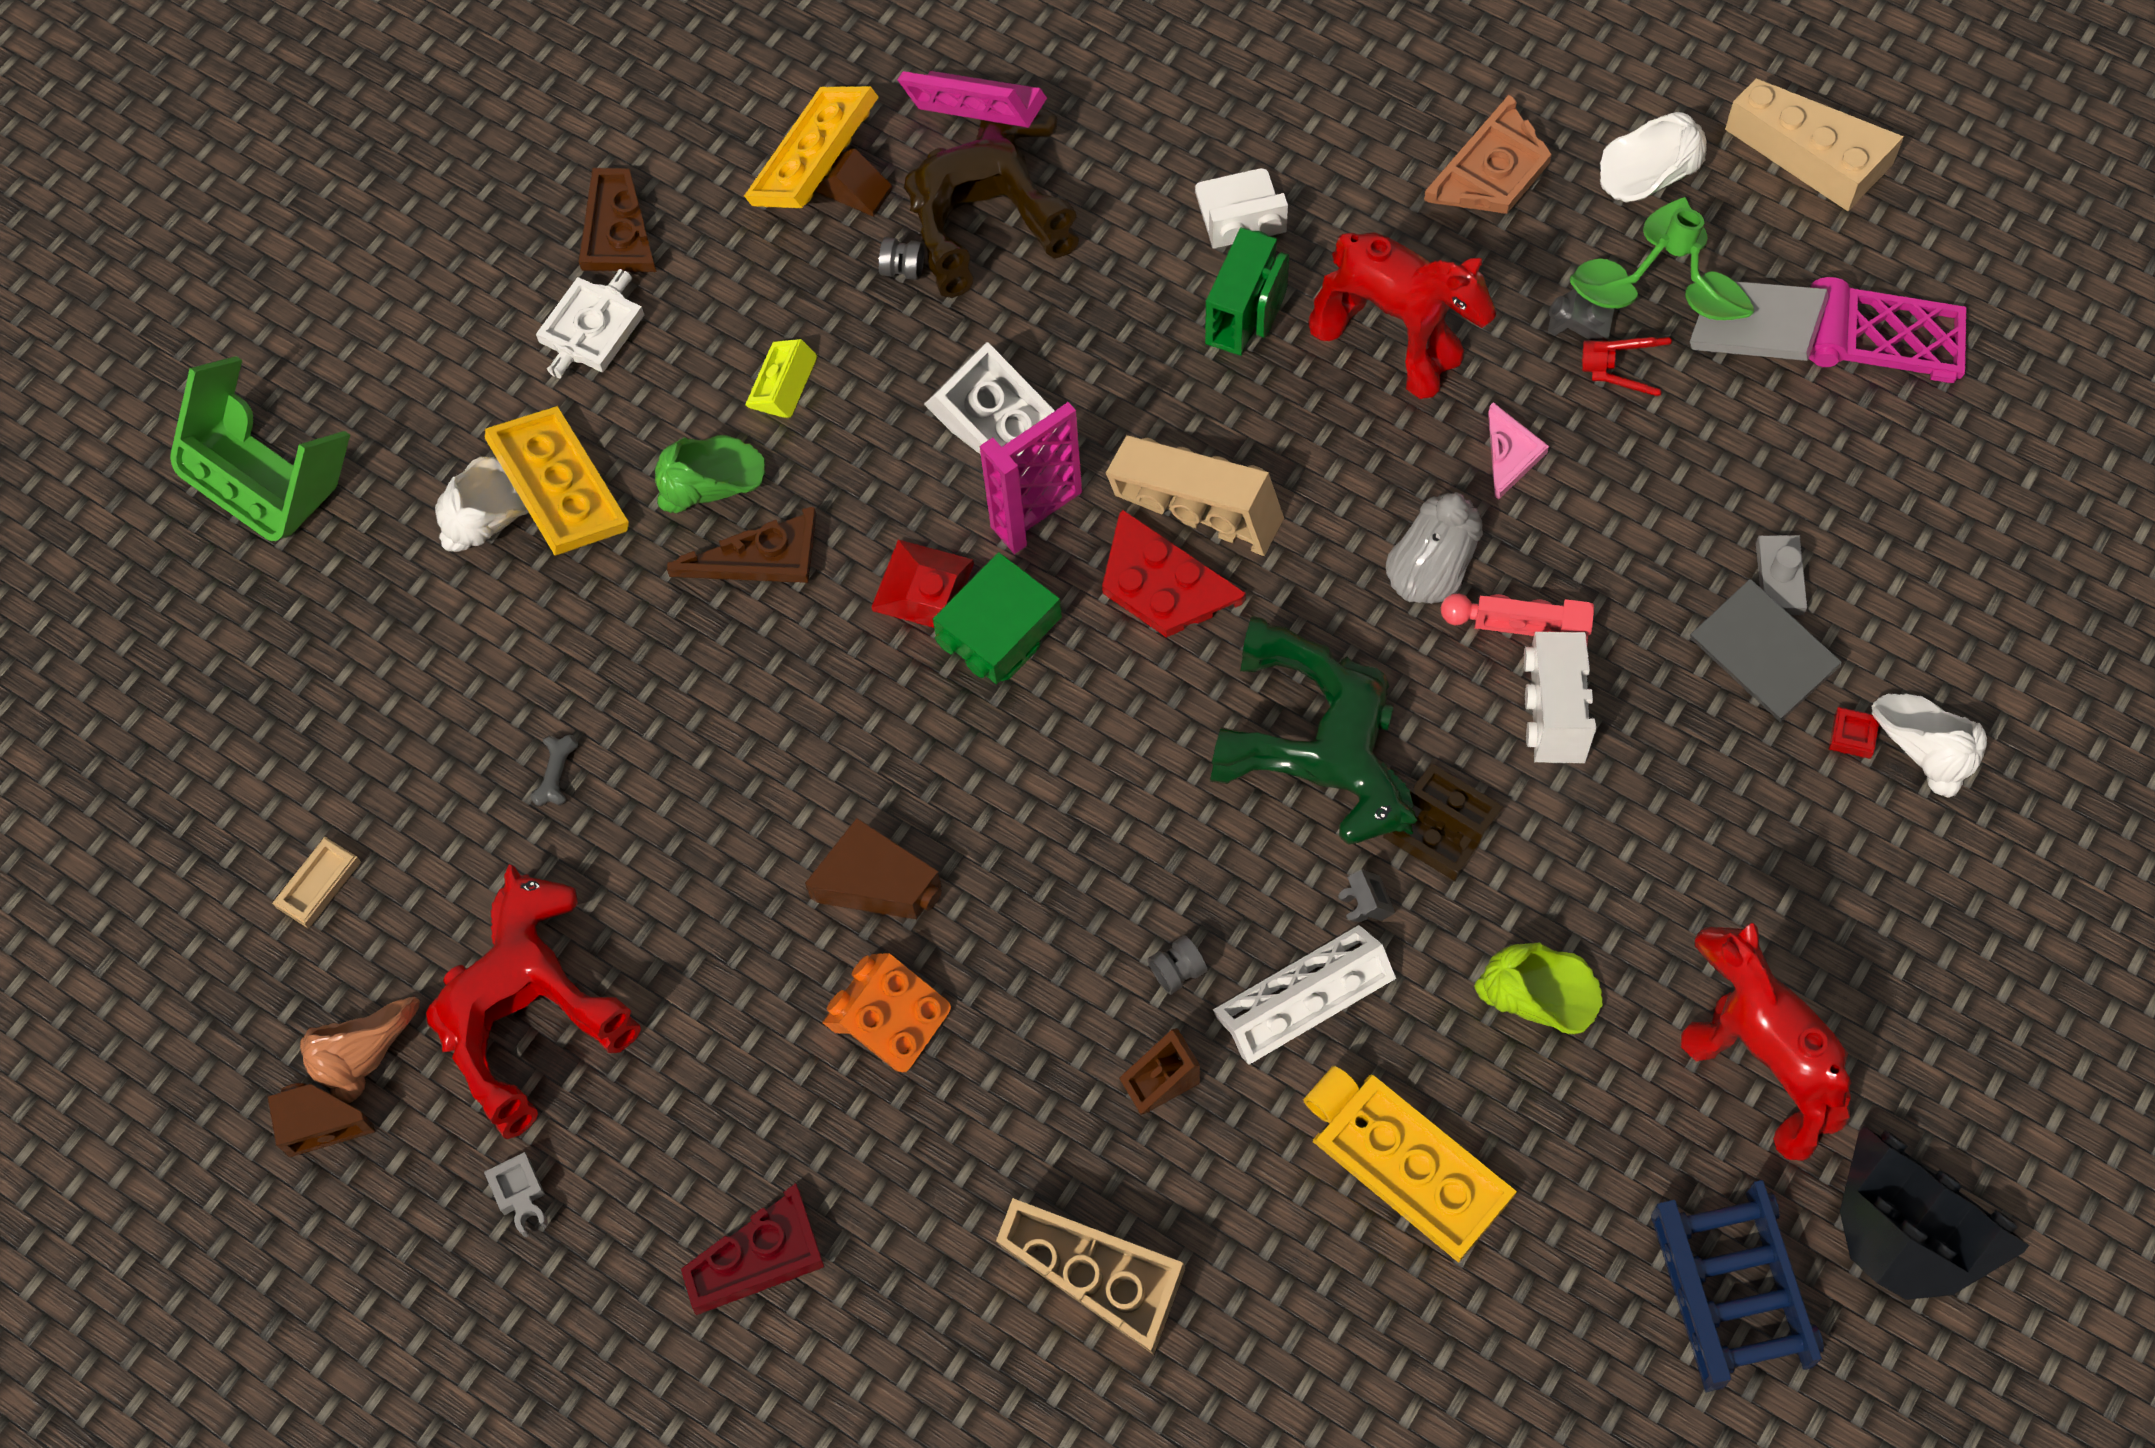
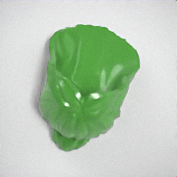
M717 435L706 440L683 437L663 449L659 456V461L655 468V483L659 490L657 504L663 511L680 513L686 511L688 507L694 504L710 503L739 493L756 490L761 485L765 475V459L751 444H745L740 439L728 435Z

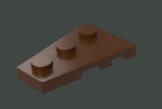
M592 168L579 256V265L582 271H618L622 269L627 272H657L629 168Z

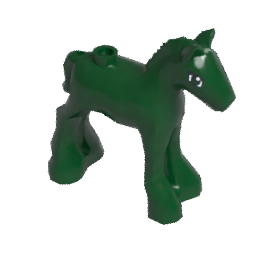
M1252 615L1244 641L1240 672H1256L1276 665L1298 670L1315 681L1330 707L1319 723L1316 739L1312 741H1291L1257 732L1237 731L1221 727L1213 754L1210 782L1228 784L1253 770L1287 773L1311 781L1318 786L1348 790L1359 797L1357 805L1339 824V837L1348 845L1360 843L1394 831H1405L1408 834H1413L1412 824L1416 823L1417 818L1415 811L1412 809L1414 805L1410 790L1397 775H1394V771L1388 768L1387 764L1377 759L1373 754L1379 728L1388 730L1394 707L1386 704L1389 683L1385 674L1377 668L1358 664L1348 656L1339 663L1333 658L1329 647L1306 640L1286 627L1270 625L1265 619Z

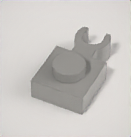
M525 1152L484 1172L500 1211L504 1215L514 1210L516 1211L514 1217L515 1226L524 1237L529 1236L524 1225L527 1218L531 1216H537L543 1228L548 1226L547 1217L533 1202L544 1196L545 1193Z

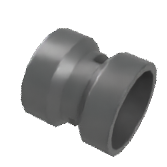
M884 237L879 253V274L890 277L895 274H903L907 279L919 280L924 263V243L911 240L905 244L900 243L897 238Z
M1185 935L1174 941L1172 948L1168 951H1158L1148 958L1153 974L1164 990L1170 995L1181 989L1183 982L1188 978H1198L1207 972V966L1203 957L1193 942Z

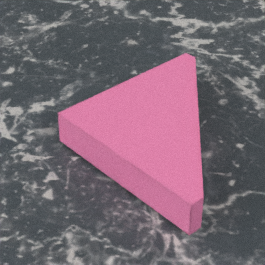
M1493 402L1489 406L1488 418L1494 496L1500 499L1548 453L1549 446Z

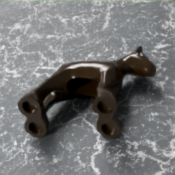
M1041 107L1029 128L981 120L975 141L948 150L944 148L934 149L917 169L909 172L906 176L904 188L910 197V211L918 214L921 221V235L928 252L929 268L936 277V284L941 296L954 298L963 295L973 284L974 278L968 268L970 261L969 252L963 245L948 238L944 232L945 223L952 210L968 202L986 201L1001 194L1006 195L1016 205L1026 225L1038 239L1046 254L1054 259L1071 254L1078 246L1079 238L1070 228L1077 218L1075 210L1067 200L1044 195L1038 191L1030 178L1025 156L1015 143V140L1019 137H1049L1056 133L1057 116Z

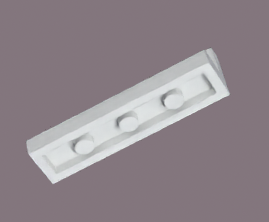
M1358 925L1216 1007L1213 1011L1217 1020L1232 1034L1241 1057L1248 1064H1251L1395 980L1396 977L1383 944ZM1358 943L1362 944L1353 951L1344 952ZM1317 967H1324L1317 972L1308 973ZM1280 988H1287L1279 994H1272ZM1250 1009V1011L1244 1013L1236 1019L1232 1017L1243 1010Z

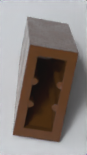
M858 818L855 819L805 882L810 899L816 903L916 920L924 909L929 911L935 906L942 893L941 881L937 870Z

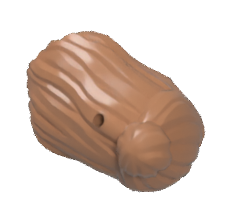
M414 996L404 1000L399 999L365 1018L353 1019L341 1024L334 1022L317 1028H309L300 1041L301 1053L307 1073L314 1081L330 1088V1095L346 1104L353 1102L365 1089L366 1082L364 1077L379 1066L388 1048L416 1014L420 1000Z

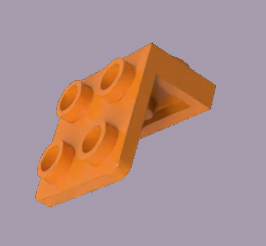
M890 953L867 955L853 969L852 976L854 979L845 991H839L828 1004L827 1011L829 1014L822 1023L834 1033L852 1035L895 1071L907 1072L949 1014L951 1005L943 996Z

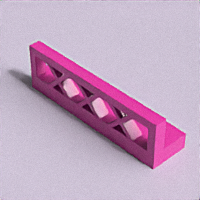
M903 71L897 79L918 109L1029 128L1047 99L1041 88L930 71L928 75Z

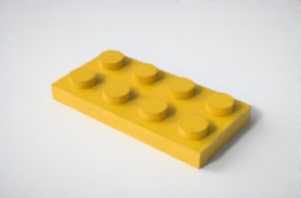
M820 87L745 193L744 197L751 206L803 208L812 199L813 192L822 179L830 173L832 165L839 154L850 144L851 137L859 125L869 116L870 109L879 98L872 87Z
M558 406L485 428V440L555 556L627 532L629 521Z

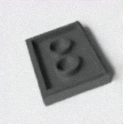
M1751 579L1690 634V639L1780 723L1839 669L1842 663Z

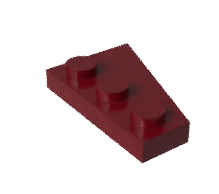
M796 1183L783 1192L785 1196L765 1210L763 1207L750 1217L751 1221L732 1236H724L681 1268L691 1306L696 1315L825 1267Z

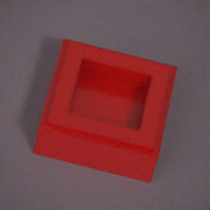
M1838 707L1834 716L1828 750L1871 759L1875 749L1879 726L1878 721L1872 714Z

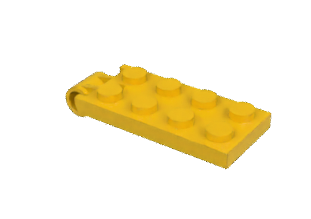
M1332 1066L1303 1099L1306 1106L1317 1117L1329 1123L1322 1133L1316 1135L1313 1143L1458 1263L1516 1195L1517 1191L1374 1075H1369L1364 1080L1363 1086L1359 1089L1356 1082L1346 1072L1336 1066ZM1357 1120H1364L1367 1126L1361 1128L1355 1122Z

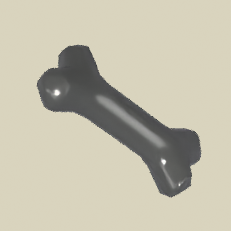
M551 735L543 738V743L548 748L550 757L542 784L530 795L536 806H543L548 802L560 806L566 802V797L561 793L559 784L568 755L579 746L573 735H566L561 739Z

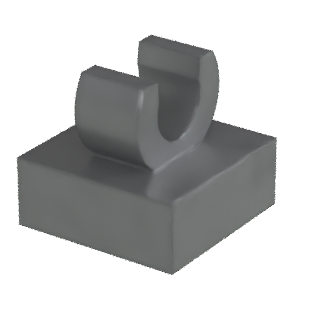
M1361 869L1347 877L1351 888L1342 890L1338 895L1339 900L1348 903L1356 898L1358 902L1357 908L1346 915L1348 920L1362 922L1367 917L1382 921L1395 914V910L1379 875Z

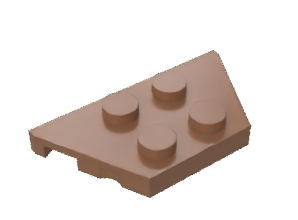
M1508 95L1426 189L1425 201L1507 214L1550 164L1552 154L1544 142L1536 137L1535 129L1529 120L1524 121L1516 110L1517 102L1512 96Z

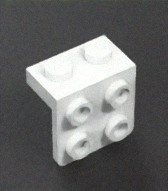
M1260 168L1196 184L1195 194L1213 249L1233 244L1240 227L1251 231H1261L1268 236L1287 232L1288 204L1284 193L1275 194L1266 169Z

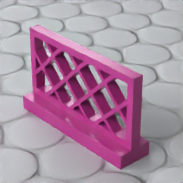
M1069 402L1002 447L993 437L979 446L990 526L1014 554L1027 546L1026 531L1082 493L1076 410Z

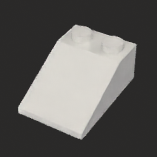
M986 342L924 403L954 435L979 454V446L992 437L1002 447L1055 411L989 342Z

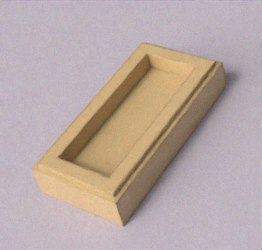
M324 837L272 904L278 910L309 929L361 861L351 852Z

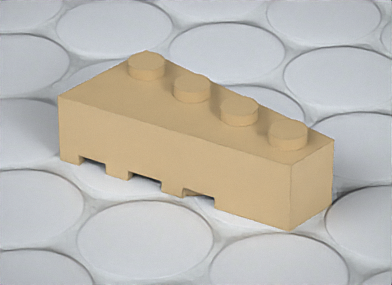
M1757 78L1733 101L1725 128L1726 131L1846 211H1849L1894 164L1904 136Z
M1126 435L1106 471L1115 496L1161 515L1168 509L1183 524L1193 528H1197L1199 522L1219 531L1218 538L1232 544L1236 537L1253 544L1251 547L1252 552L1265 556L1284 520L1269 472L1254 465L1246 467L1231 463L1220 456L1208 457L1194 453L1185 447L1174 448L1159 444L1150 438L1139 439Z
M1012 1198L996 1242L1004 1250L1154 1355L1185 1271L1184 1263Z

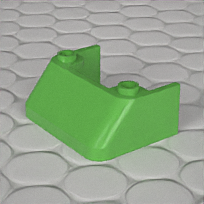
M235 356L190 368L170 455L174 471L181 479L265 539L278 541L291 536L336 489L350 434L342 431L299 444L295 462L292 465L251 436L253 412L247 402L235 394L242 359Z

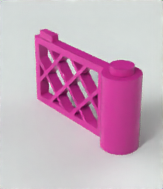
M1836 277L1820 278L1810 285V288L1827 289L1829 296L1809 356V360L1816 365L1832 367L1845 360L1930 374V380L1953 384L1956 379H1961L1965 374V306L1853 289L1849 287L1846 281ZM1858 303L1871 305L1879 315L1868 321L1857 310ZM1898 310L1910 311L1918 321L1907 328L1894 313ZM1937 316L1954 318V329L1946 334L1932 319ZM1883 320H1886L1898 333L1889 341L1874 328ZM1922 326L1937 340L1927 348L1913 334ZM1865 333L1878 348L1874 351L1856 349V338ZM1904 339L1917 354L1912 358L1904 357L1893 346ZM1943 346L1954 357L1953 364L1941 363L1932 352Z

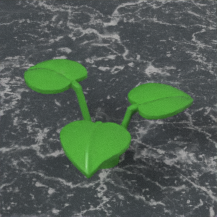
M1686 197L1659 208L1647 218L1643 226V233L1646 239L1655 245V248L1634 274L1628 276L1626 270L1621 265L1608 259H1593L1580 265L1569 278L1573 288L1589 302L1605 308L1626 307L1632 304L1638 295L1636 288L1632 284L1640 279L1663 248L1666 247V250L1674 256L1681 257L1691 254V279L1694 283L1687 287L1685 297L1691 308L1698 314L1714 320H1734L1747 318L1754 313V307L1750 299L1732 279L1715 271L1707 272L1702 277L1700 276L1698 271L1699 252L1705 247L1708 237L1703 226L1704 218L1700 213L1690 208Z

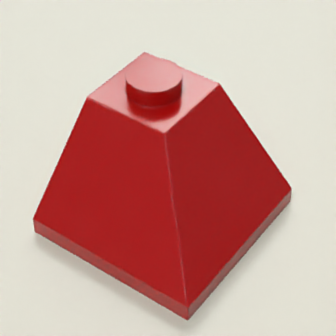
M898 539L872 604V611L934 628L933 618L967 584L974 560Z

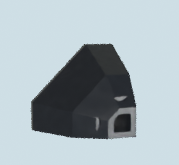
M1863 1126L1859 1131L1840 1208V1215L1850 1259L1877 1284L1905 1300L1950 1296L2021 1255L2029 1247V1244L2014 1233L2019 1226L2013 1220L1997 1209L1990 1214L1961 1193L1960 1189L1963 1185L1941 1169L1935 1174L1905 1152L1908 1145L1887 1130H1884L1879 1135L1866 1126Z

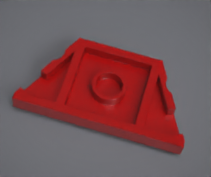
M1124 510L1120 512L1102 585V591L1105 596L1166 638L1183 631L1190 624H1199L1213 618V613L1232 604L1236 608L1246 601V593Z

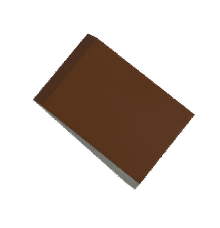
M854 148L839 154L832 165L830 173L822 179L815 192L874 217L891 192L892 185Z
M1175 1028L1169 1031L1119 1079L1140 1115L1200 1084V1064L1179 1029Z

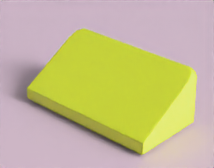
M802 339L774 341L745 405L750 409L790 418L817 359L816 353Z

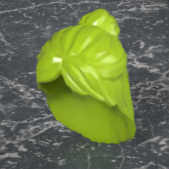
M1540 942L1512 944L1496 952L1485 967L1484 974L1480 976L1474 985L1480 999L1490 1006H1495L1500 1012L1516 1014L1526 1020L1554 1027L1566 1034L1575 1035L1586 1031L1595 1022V1018L1603 1006L1599 980L1594 977L1593 971L1586 961L1574 953L1554 951Z

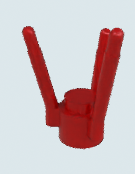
M1649 337L1609 342L1584 340L1582 372H1592V381H1605L1642 393L1660 396L1662 391L1658 388L1606 373V370L1615 368L1617 350L1670 345L1672 339L1670 337Z

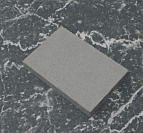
M1736 282L1750 299L1754 307L1753 315L1734 320H1714L1699 314L1690 339L1692 350L1808 361L1829 299L1828 291L1821 288Z

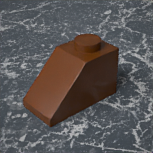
M291 1084L283 1087L281 1093L267 1096L276 1146L289 1158L375 1133L373 1123L361 1111L312 1084Z

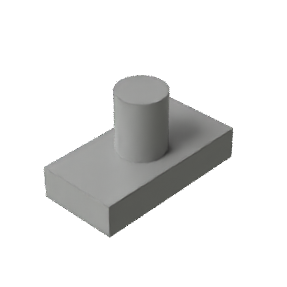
M1800 535L1758 536L1756 553L1760 588L1790 615H1804L1807 609Z

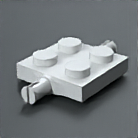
M619 269L608 286L592 284L579 277L576 278L536 333L539 343L559 353L547 368L551 375L559 379L562 378V375L572 362L583 363L602 373L606 370L644 316L642 306L625 299L621 294L632 280L629 273L626 271L623 273V270Z

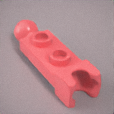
M1451 594L1443 600L1440 607L1444 620L1454 626L1463 625L1471 619L1475 620V629L1534 636L1535 632H1585L1587 645L1588 635L1592 633L1594 604L1590 602L1565 599L1563 606L1552 605L1546 600H1532L1530 602L1513 600L1508 596L1500 594L1480 595L1478 604L1471 603L1468 597L1463 594Z

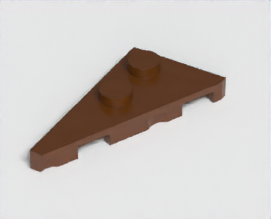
M815 507L802 509L803 515L778 524L777 520H773L757 530H747L719 541V547L696 555L695 551L681 555L677 560L668 562L667 571L669 577L808 583L817 516Z

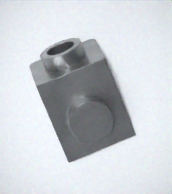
M1573 289L1565 295L1557 297L1552 303L1549 310L1551 318L1548 332L1556 336L1569 328L1588 340L1606 341L1609 338L1614 308H1605L1593 304Z

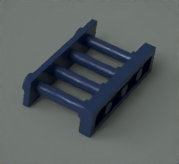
M1763 1180L1752 1184L1746 1193L1748 1199L1746 1203L1687 1216L1685 1212L1679 1213L1676 1201L1671 1200L1658 1203L1651 1214L1705 1392L1723 1389L1731 1381L1730 1374L1734 1373L1735 1367L1798 1353L1802 1368L1806 1370L1813 1368L1822 1359L1820 1355L1824 1351L1822 1336L1816 1325L1811 1326L1776 1221L1780 1217L1778 1203L1772 1192L1767 1193ZM1755 1220L1763 1246L1702 1260L1699 1256L1693 1257L1688 1239L1692 1238L1693 1233ZM1769 1264L1777 1290L1714 1304L1712 1300L1707 1301L1702 1287V1283L1706 1282L1707 1277ZM1781 1308L1784 1309L1792 1335L1729 1349L1726 1345L1721 1346L1716 1328L1720 1327V1322Z

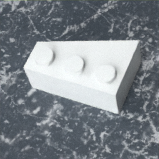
M1535 632L1532 646L1525 647L1524 671L1531 672L1532 684H1526L1525 708L1533 709V722H1527V747H1534V762L1585 763L1596 730L1595 719H1589L1588 704H1592L1593 696L1592 689L1587 688V675H1589L1590 669L1585 632Z

